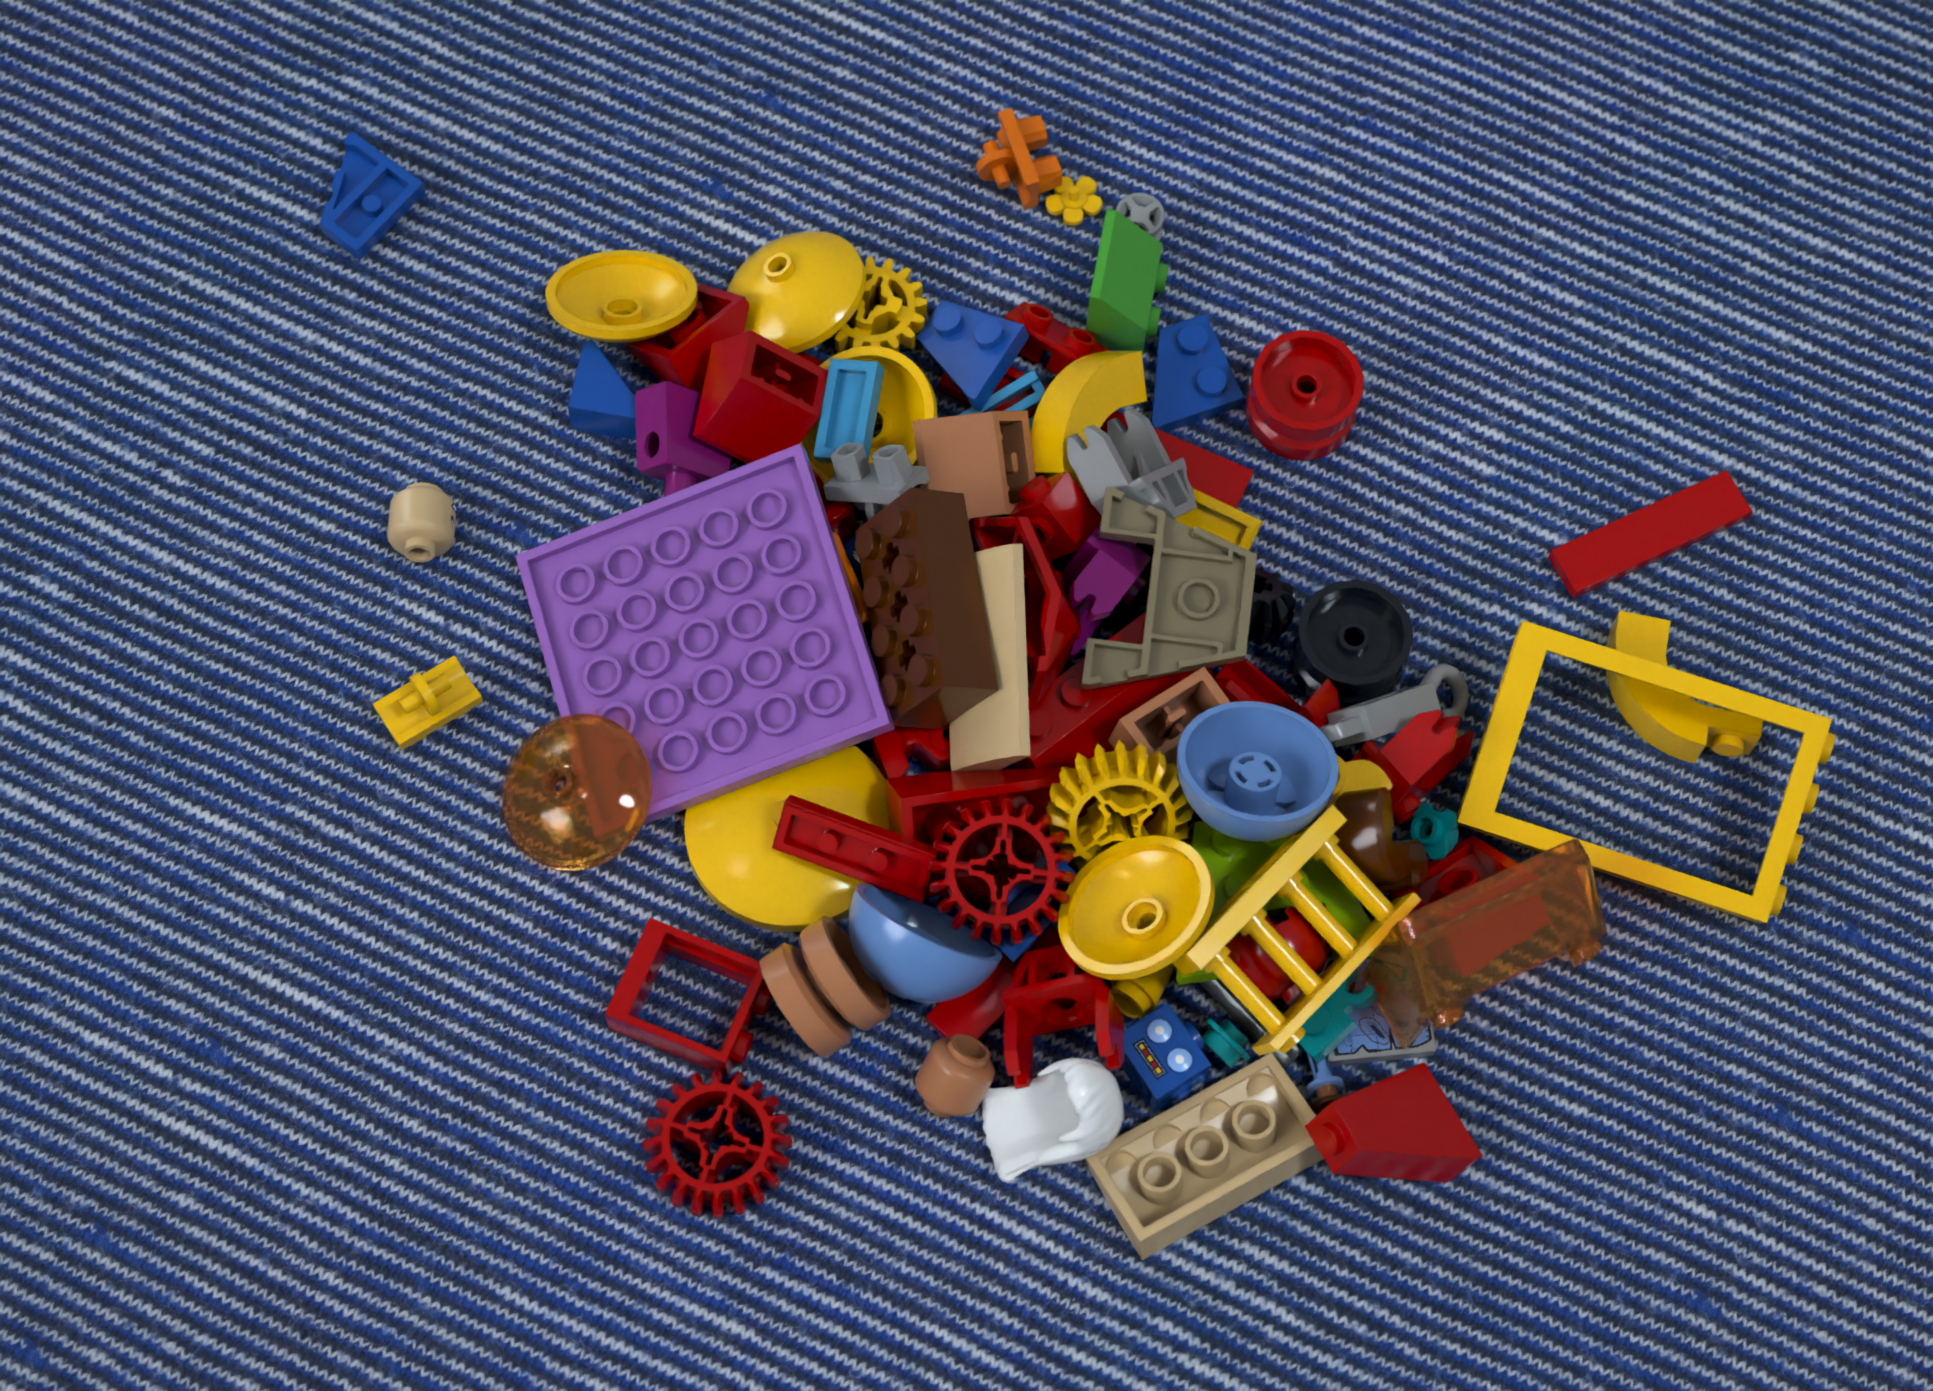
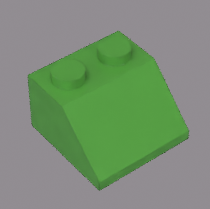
M1106 209L1089 298L1086 331L1096 338L1097 343L1106 348L1120 351H1142L1143 354L1146 336H1157L1161 308L1152 306L1154 292L1161 294L1165 292L1169 264L1160 263L1163 245L1161 242L1118 211Z

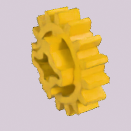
M867 256L865 262V291L858 308L848 321L853 324L854 329L845 324L830 337H835V350L840 353L847 347L881 346L899 352L900 344L912 349L915 346L914 333H920L924 328L925 318L923 316L927 315V299L921 298L923 297V285L921 281L910 283L911 270L908 267L900 270L898 273L894 272L893 259L888 258L882 267H876L873 257ZM892 291H894L900 298L895 297Z

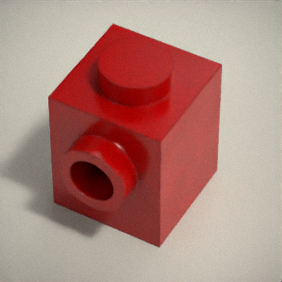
M1067 471L1047 479L1040 475L1029 481L1020 490L1019 496L1022 499L1009 515V517L1028 516L1047 551L1050 561L1078 551L1099 525L1102 517Z

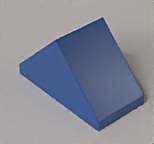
M590 339L583 343L568 403L571 427L573 430L636 440L635 397L596 343Z

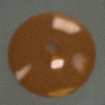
M593 714L567 715L540 727L525 740L514 755L503 784V815L514 842L533 860L557 870H587L611 860L631 843L647 816L652 796V775L648 758L640 743L628 730L602 716ZM566 776L564 788L556 791L558 780Z

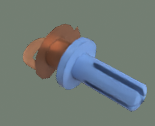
M1307 1053L1314 1080L1307 1085L1306 1090L1310 1097L1317 1098L1309 1105L1317 1116L1331 1102L1347 1095L1338 1094L1344 1089V1081L1341 1077L1332 1076L1328 1057L1326 1056L1321 1062L1317 1063Z

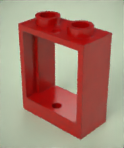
M649 918L609 1003L605 1017L610 1030L708 1070L719 1069L722 1071L723 1076L728 1077L734 1062L742 1065L746 1060L754 1039V1035L748 1033L756 1014L760 1016L766 1014L773 996L763 978L759 961ZM667 954L748 986L719 1051L638 1018Z

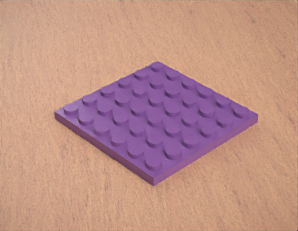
M801 443L515 555L594 836L601 841L895 729L889 708L885 706L878 673L807 451Z

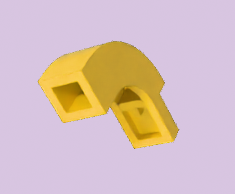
M1103 351L1090 354L1073 361L1053 379L1039 402L1030 431L1035 472L1045 473V478L1047 479L1067 471L1087 496L1067 458V438L1078 434L1086 446H1088L1084 428L1095 425L1100 429L1104 421L1117 409L1147 401L1142 351Z
M1619 610L1609 630L1607 647L1667 666L1666 651L1671 621ZM1606 670L1613 700L1627 723L1645 741L1672 757L1695 764L1705 746L1711 747L1715 753L1723 756L1749 755L1761 738L1763 720L1734 711L1706 706L1688 696Z

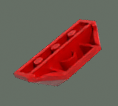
M1028 516L972 518L970 532L974 552L1012 543L1023 544L1029 707L1036 706L1069 660L1074 641L1080 637V616L1078 611L1069 605L1064 592L1062 575L1058 570H1054L1047 551Z

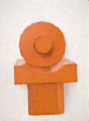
M1012 108L998 111V118L1002 128L997 132V139L1001 149L998 148L997 142L994 140L988 141L983 145L986 155L982 156L975 166L979 178L984 181L995 180L998 189H1006L1012 184L1009 177L1011 174L1024 210L1038 207L1039 194L1061 186L1063 175L1055 154L1034 160L1031 159L1029 151L1047 146L1048 136L1041 115L1016 119Z

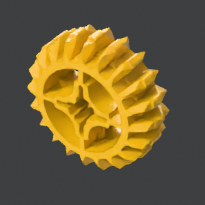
M1118 740L1114 747V751L1105 752V749L1097 743L1094 749L1095 756L1090 759L1077 752L1075 758L1076 769L1062 766L1059 773L1060 782L1051 783L1049 791L1051 801L1048 802L1046 807L1047 815L1052 819L1049 826L1050 835L1057 831L1064 832L1066 837L1058 845L1059 852L1072 851L1074 865L1079 871L1102 851L1128 839L1150 835L1167 836L1178 840L1188 838V821L1192 820L1193 809L1182 791L1177 766L1175 763L1167 764L1166 757L1160 750L1148 756L1147 749L1141 742L1131 752L1126 751L1125 745L1120 740ZM1092 796H1095L1096 801L1087 808V814L1078 819L1084 804ZM1160 804L1156 815L1144 826L1143 821L1153 814L1152 808Z

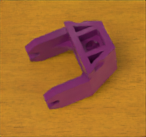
M1101 523L1061 573L1064 582V592L1069 605L1078 611L1081 621L1080 637L1074 641L1068 661L1073 660L1087 642V638L1091 637L1118 602L1122 600L1129 605L1147 582L1140 574L1152 558L1132 542L1099 538Z

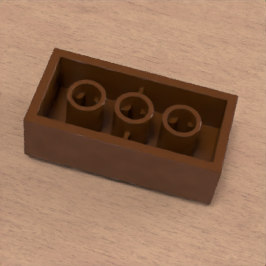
M911 487L855 530V550L860 559L864 584L863 599L868 608L872 632L871 647L876 657L880 689L885 706L889 708L894 726L941 729L998 691L964 494Z

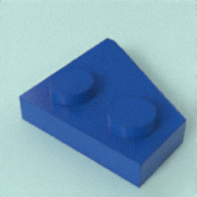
M351 131L344 143L346 148L340 170L336 169L331 185L333 194L325 205L320 226L324 235L358 260H361L426 192L422 181Z
M941 300L917 336L922 350L934 363L941 367L948 380L954 386L957 385L967 397L970 405L978 411L983 409L1029 339L1023 324L945 300Z
M1206 314L1159 330L1151 424L1154 428L1166 433L1242 407L1244 396Z

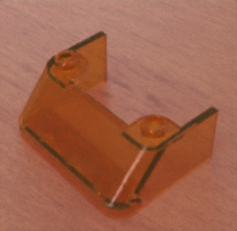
M1578 839L1569 840L1420 908L1401 919L1391 928L1362 972L1361 977L1366 986L1371 984L1379 993L1376 1003L1403 1050L1412 1046L1426 1027L1434 1025L1435 1029L1439 1031L1461 1020L1466 1015L1462 1008L1473 996L1555 957H1558L1560 962L1570 960L1574 968H1577L1604 950L1601 943L1608 936L1589 856Z

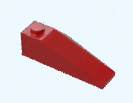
M1061 768L933 772L886 779L889 831L933 846L935 840H942L952 844L954 839L944 830V825L947 822L954 823L962 831L967 826L962 820L960 811L968 808L976 821L982 819L981 802L984 800H989L992 807V816L1002 815L1001 804L1003 799H1011V816L1018 818L1022 807L1026 803L1033 806V813L1029 822L1035 825L1040 817L1047 814L1046 807L1048 802L1051 801L1049 793L1051 783L1060 782L1059 773ZM1092 796L1084 804L1078 819L1087 814V808L1096 801L1095 796ZM1049 828L1043 833L1046 837L1050 836ZM997 830L986 832L973 839L965 847L958 861H970V859H982L988 856L994 849ZM1013 831L1012 852L1017 859L1020 860V858L1039 849L1029 838ZM1005 846L1001 848L1000 860L995 861V867L989 865L985 874H989L1001 867L1005 870L1009 869L1008 861L1005 858ZM939 854L938 861H946L947 856ZM933 874L931 883L945 879V874ZM956 877V883L960 892L976 885V882L970 881L969 878ZM929 888L927 897L944 895L949 893L945 892L941 894H932Z

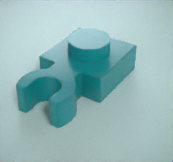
M1356 969L1301 1026L1306 1033L1298 1043L1317 1063L1328 1056L1358 1027L1348 1015L1353 1010H1363L1370 1007L1379 995L1371 984L1367 985L1358 994L1349 993L1351 983L1360 976Z

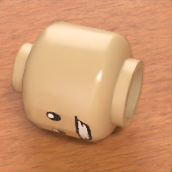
M413 483L396 493L390 501L387 539L392 548L414 562H428L435 557L445 554L454 542L455 503L441 488L431 483Z

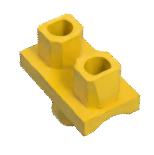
M454 655L422 675L419 672L409 676L410 682L373 703V706L402 751L450 721L471 711L472 708L481 704L483 699Z

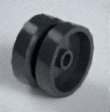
M1360 580L1334 582L1315 592L1302 609L1290 654L1293 678L1304 695L1309 698L1327 678L1338 691L1340 709L1393 692L1401 679L1413 640L1409 614L1397 597L1379 585Z

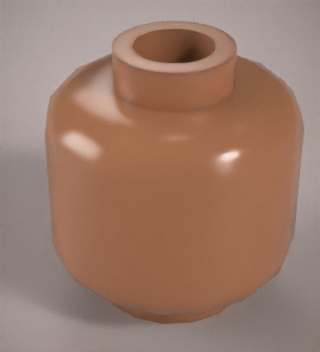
M956 1034L952 1037L941 1038L933 1043L915 1077L917 1092L924 1100L926 1108L933 1114L944 1118L968 1116L978 1109L993 1082L996 1072L993 1061L990 1058V1052L984 1044L971 1036Z

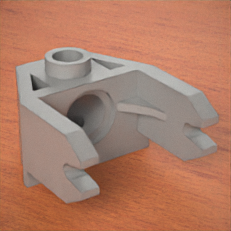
M1134 408L1123 412L1128 430L1118 417L1107 421V433L1095 425H1090L1083 429L1088 446H1086L1078 434L1067 438V458L1091 504L1101 515L1106 487L1115 488L1125 493L1124 497L1146 507L1152 505L1165 511L1166 516L1174 520L1197 508L1193 489L1187 478V466L1184 458L1171 462L1149 418Z

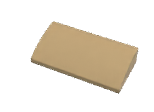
M1012 543L974 552L998 691L949 723L951 771L999 770L1030 756L1023 544Z
M1269 1053L1120 1135L1099 1153L1086 1158L1085 1161L1118 1222L1141 1259L1144 1260L1324 1158L1316 1149L1311 1136L1305 1128L1316 1115L1275 1056Z

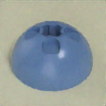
M1229 702L1214 706L1200 713L1184 729L1177 750L1178 778L1182 791L1192 809L1205 823L1229 837L1244 841H1274L1302 830L1315 820L1326 807L1338 780L1339 766L1333 746L1323 732L1296 712L1265 702Z
M868 883L858 884L855 888L848 917L849 936L855 956L863 970L873 981L880 984L886 991L900 998L911 999L920 1003H941L962 997L980 986L993 973L1002 959L999 949L996 946H992L985 936L981 935L977 942L972 941L969 937L972 927L965 923L958 931L954 930L951 927L954 916L948 913L940 914L937 907L924 901L920 903L912 899L908 900L904 896Z

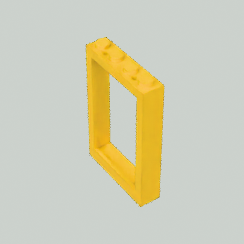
M1523 620L1518 626L1457 814L1458 826L1755 923H1767L1769 915L1778 916L1784 903L1787 886L1781 885L1780 881L1785 865L1793 866L1802 846L1803 835L1797 834L1796 831L1802 813L1811 814L1818 796L1819 785L1812 783L1818 763L1825 765L1828 762L1834 746L1836 735L1828 732L1832 719ZM1546 652H1551L1803 733L1752 895L1495 812Z

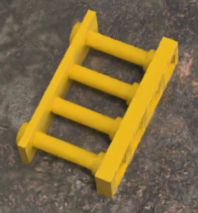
M1333 804L1325 807L1317 818L1305 828L1292 834L1209 918L1206 927L1195 943L1182 956L1172 962L1184 976L1202 969L1206 974L1212 971L1265 1027L1267 1032L1252 1047L1258 1056L1276 1051L1284 1054L1293 1048L1306 1033L1301 1026L1385 938L1391 941L1408 928L1413 921L1409 913L1421 901L1419 896L1413 892L1395 898L1390 902L1337 845L1339 838L1334 833L1347 819ZM1311 857L1315 862L1321 859L1375 917L1356 939L1350 935L1301 882L1304 876L1298 870ZM1275 894L1279 899L1285 896L1340 955L1320 977L1266 921L1267 912L1262 907ZM1238 932L1243 936L1249 933L1304 992L1284 1014L1270 1002L1228 957L1231 951L1226 944Z

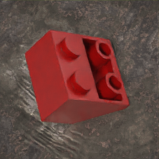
M751 330L714 342L711 346L693 437L747 464L797 445L803 440L820 416L828 371Z

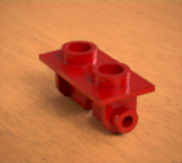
M1024 301L1004 316V319L1023 324L1029 335V339L1019 354L1035 363H1039L1045 350L1050 351L1052 355L1046 369L1056 375L1081 357L1109 351L1108 348L1097 343L1096 338L1091 333L1080 328H1071L1053 318L1054 316L1051 311L1041 305L1028 304Z

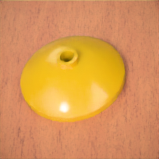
M823 231L797 232L779 237L765 244L749 256L735 273L727 288V292L744 296L749 303L745 332L751 330L793 353H799L827 340L849 321L862 300L866 286V271L858 252L846 239Z
M636 250L605 251L578 258L556 271L546 286L547 309L559 324L584 338L611 343L642 341L674 329L692 313L698 299L696 280L684 265L663 255Z
M881 346L850 348L833 355L819 365V367L828 371L830 359L875 361L885 368L875 425L882 424V430L877 436L872 438L868 463H873L871 455L881 447L905 445L911 466H918L912 422L937 418L935 394L924 372L905 355ZM819 416L800 443L807 451L812 469L820 476L825 485L835 476L832 463H822L813 457L820 421Z
M1159 835L1135 837L1107 848L1091 859L1078 872L1074 883L1070 884L1066 890V893L1070 895V900L1068 904L1060 905L1058 931L1062 945L1068 955L1081 969L1104 979H1134L1149 975L1168 966L1195 943L1209 921L1215 897L1214 881L1210 869L1194 848L1172 837Z

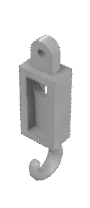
M1438 664L1426 673L1419 685L1396 690L1328 713L1326 715L1329 724L1318 728L1330 742L1334 741L1336 747L1375 739L1403 729L1419 713L1441 710L1436 691L1442 680L1449 685L1453 695L1452 707L1442 710L1444 713L1442 718L1455 715L1461 718L1468 705V685L1464 676L1456 667L1448 664Z

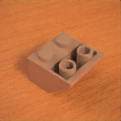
M1028 410L989 411L912 422L918 466H927L930 478L927 484H920L921 489L964 494L969 522H971L972 518L1009 517L1010 513L1022 499L1019 496L1020 490L1036 477Z
M1204 666L1119 719L1108 741L1114 748L1118 740H1120L1125 745L1126 751L1129 752L1141 742L1146 747L1148 756L1160 750L1165 755L1167 764L1175 763L1177 766L1178 744L1186 726L1200 713L1230 701Z

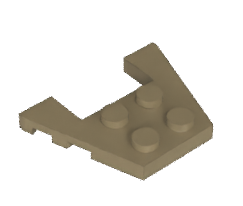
M1106 487L1099 538L1153 545L1142 644L1087 638L1081 689L1091 690L1198 670L1204 666L1209 668L1244 661L1247 652L1257 554L1197 526L1193 529L1166 516L1165 511L1152 505L1146 507L1124 497L1125 493L1115 488Z

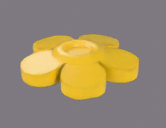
M1062 176V185L1054 188L1055 194L1048 196L1046 199L1047 211L1057 216L1063 214V221L1069 226L1080 225L1084 220L1083 213L1088 216H1095L1102 209L1101 198L1094 195L1097 191L1096 182L1087 176L1079 178L1076 186H1074V182L1070 177Z

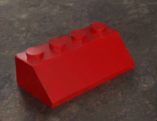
M1146 612L1108 640L1142 644ZM1082 658L1054 680L1036 706L1029 707L1030 756L1015 762L1014 765L1018 769L1076 767L1075 758L1077 752L1090 759L1095 756L1094 749L1097 743L1105 749V752L1114 751L1108 739L1119 719L1197 670L1085 690L1081 689L1084 658ZM1206 668L1207 671L1210 673V675H1211V676L1213 677V679H1214V676H1213V674H1212L1210 668Z

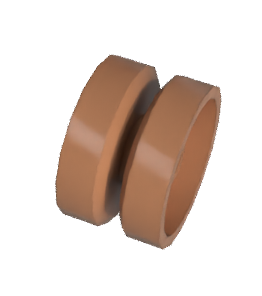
M824 915L801 931V949L784 942L763 956L759 963L763 978L771 995L793 1029L814 1052L821 1057L828 1058L850 1043L852 1038L851 1025L869 1031L888 1018L892 1010L883 987L873 981L859 964L849 935L832 918Z

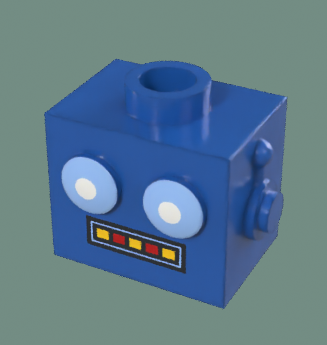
M1166 1003L1142 1019L1139 1017L1133 1019L1125 1026L1127 1029L1124 1030V1062L1121 1068L1153 1113L1172 1101L1177 1100L1180 1102L1191 1094L1190 1090L1207 1079L1211 1063L1202 1052L1206 1048L1205 1043L1194 1025L1189 1021L1183 1024L1169 1003Z

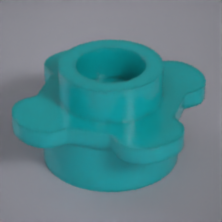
M1422 802V806L1413 814L1414 820L1411 823L1410 832L1404 836L1403 840L1418 839L1423 844L1429 857L1438 861L1446 857L1448 852L1457 843L1459 836L1458 816L1452 810L1446 809L1440 812L1434 810L1431 804ZM1433 827L1432 833L1428 836L1429 828Z
M1211 1018L1206 1021L1210 1028L1201 1037L1205 1045L1227 1066L1232 1068L1241 1058L1246 1061L1251 1058L1243 1049L1249 1040L1229 1020L1225 1019L1220 1025Z

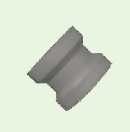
M1132 193L1125 196L1118 203L1116 211L1137 226H1142L1145 229L1144 231L1160 242L1165 218L1164 208L1160 201L1146 193Z

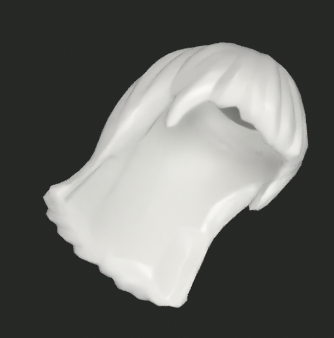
M1068 1058L1057 1061L1040 1071L1037 1075L1038 1077L1032 1079L1029 1087L1016 1089L1013 1085L988 1089L981 1102L983 1131L986 1134V1144L991 1150L995 1170L1003 1182L1012 1183L1016 1176L1033 1167L1071 1163L1094 1156L1114 1140L1123 1123L1124 1104L1118 1082L1110 1070H1107L1099 1062L1090 1059Z

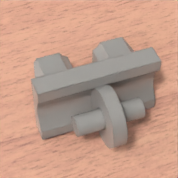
M847 442L831 454L835 476L823 486L826 500L857 502L858 509L865 510L869 520L909 488H914L918 484L925 485L930 481L927 466H911L905 445L881 447L871 455L873 463H868L862 443Z

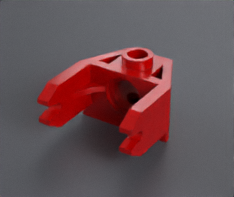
M1441 710L1419 713L1388 743L1368 740L1350 760L1365 759L1371 761L1386 773L1393 785L1390 790L1393 821H1396L1399 825L1417 812L1422 806L1421 799L1433 791L1471 755L1476 734L1473 731H1469L1457 739L1458 726L1462 721L1459 716L1442 718L1444 713Z
M1063 945L1025 952L1014 972L1013 982L1002 993V1001L1006 1006L1004 1009V1058L1008 1076L1014 1077V1087L1016 1089L1029 1087L1032 1082L1033 1036L1091 1024L1096 1025L1098 1051L1100 1057H1105L1107 1070L1121 1068L1124 1062V1018L1103 978L1089 974L1081 969L1068 955ZM1056 973L1067 975L1063 978L1051 980L1052 976Z

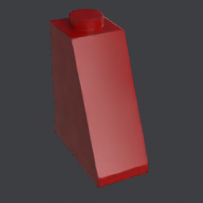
M1425 1062L1331 1102L1305 1126L1316 1149L1323 1156L1333 1174L1448 1183L1457 1178L1483 1156Z

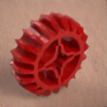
M1003 799L1001 804L1002 815L993 816L989 800L982 801L981 812L983 818L977 821L968 808L961 810L962 820L967 827L961 831L954 823L947 822L944 825V830L954 839L953 843L948 844L942 840H935L933 843L935 851L947 856L946 861L934 860L928 863V870L930 872L945 874V879L934 881L929 885L932 894L949 893V897L937 905L940 914L948 913L957 908L960 912L953 918L951 927L958 931L969 919L974 923L969 937L975 942L980 939L984 927L992 929L990 936L992 946H1000L1001 930L1011 929V939L1014 945L1021 944L1022 933L1019 927L1026 924L1035 937L1042 935V927L1036 918L1042 914L1048 921L1056 923L1059 919V914L1049 906V903L1053 900L1059 904H1068L1070 900L1069 894L1056 888L1057 883L1073 884L1075 880L1074 873L1058 871L1059 865L1068 864L1073 861L1072 851L1055 853L1053 849L1065 840L1064 832L1057 831L1046 837L1043 833L1049 828L1052 821L1051 817L1045 814L1040 817L1035 825L1031 824L1029 820L1033 813V806L1028 803L1022 807L1019 818L1011 816V799ZM997 830L994 849L988 856L982 859L958 861L965 847L973 839L986 832ZM1013 831L1026 836L1039 848L1047 868L1034 867V864L1021 862L1015 857L1012 852ZM1005 846V858L1008 861V867L1012 871H1017V875L1014 880L1007 877L1008 884L1003 885L1002 897L997 899L998 889L997 885H995L994 876L985 874V871H987L989 865L995 867V861L1000 860L1001 848ZM956 877L969 878L970 881L980 882L989 889L991 893L990 914L979 911L966 901L957 886ZM1033 883L1045 884L1042 893L1031 906L1019 913L1006 916L1009 895L1014 889L1019 886H1032Z
M715 1069L711 1075L712 1084L703 1085L699 1073H694L691 1075L692 1090L686 1092L679 1083H674L671 1086L672 1094L676 1100L675 1103L662 1098L657 1100L655 1103L656 1108L665 1118L649 1117L647 1119V1130L658 1136L644 1139L643 1149L647 1153L655 1154L646 1162L648 1173H663L655 1183L657 1190L663 1193L676 1187L671 1197V1202L675 1207L682 1206L689 1197H692V1215L699 1217L704 1211L705 1204L710 1203L712 1204L714 1218L722 1219L724 1216L723 1204L733 1202L735 1213L742 1215L745 1214L744 1197L749 1195L757 1205L765 1202V1196L759 1187L761 1184L774 1190L779 1188L780 1179L770 1169L788 1170L790 1165L789 1158L779 1152L792 1148V1137L785 1133H779L789 1126L788 1116L786 1114L772 1115L779 1107V1099L773 1095L759 1101L764 1091L763 1083L756 1081L745 1091L743 1090V1073L736 1072L732 1076L729 1085L723 1084L722 1071ZM718 1105L714 1116L708 1121L700 1123L688 1120L687 1124L683 1125V1122L698 1110ZM738 1109L748 1114L758 1124L764 1137L762 1147L752 1145L750 1138L738 1134L735 1130ZM725 1125L728 1146L721 1145L718 1152L714 1153L711 1162L708 1142H715L718 1135L722 1134ZM674 1140L685 1143L687 1150L693 1151L701 1157L698 1179L685 1173L673 1157ZM749 1162L754 1163L749 1171L739 1178L729 1182L717 1183L722 1171L732 1165L747 1167Z

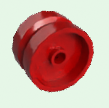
M1298 330L1282 334L1267 344L1254 363L1247 394L1245 416L1253 436L1266 450L1285 459L1310 461L1328 456L1343 445L1354 426L1357 409L1359 408L1363 393L1364 375L1357 357L1342 341L1318 331Z

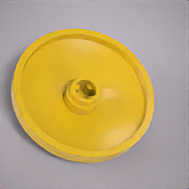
M855 745L686 809L684 834L691 867L704 891L720 908L746 924L778 932H801L824 915L832 918L835 922L849 915L850 903L855 888L858 884L865 882L772 848L784 802L790 795L889 830L886 780L872 760Z

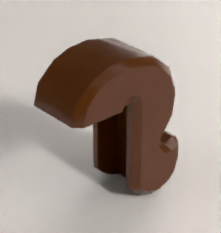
M1385 787L1348 791L1341 794L1334 805L1347 819L1334 833L1339 838L1337 845L1381 893L1420 888L1428 875L1426 851L1418 839L1393 841L1392 829L1394 828L1390 791Z

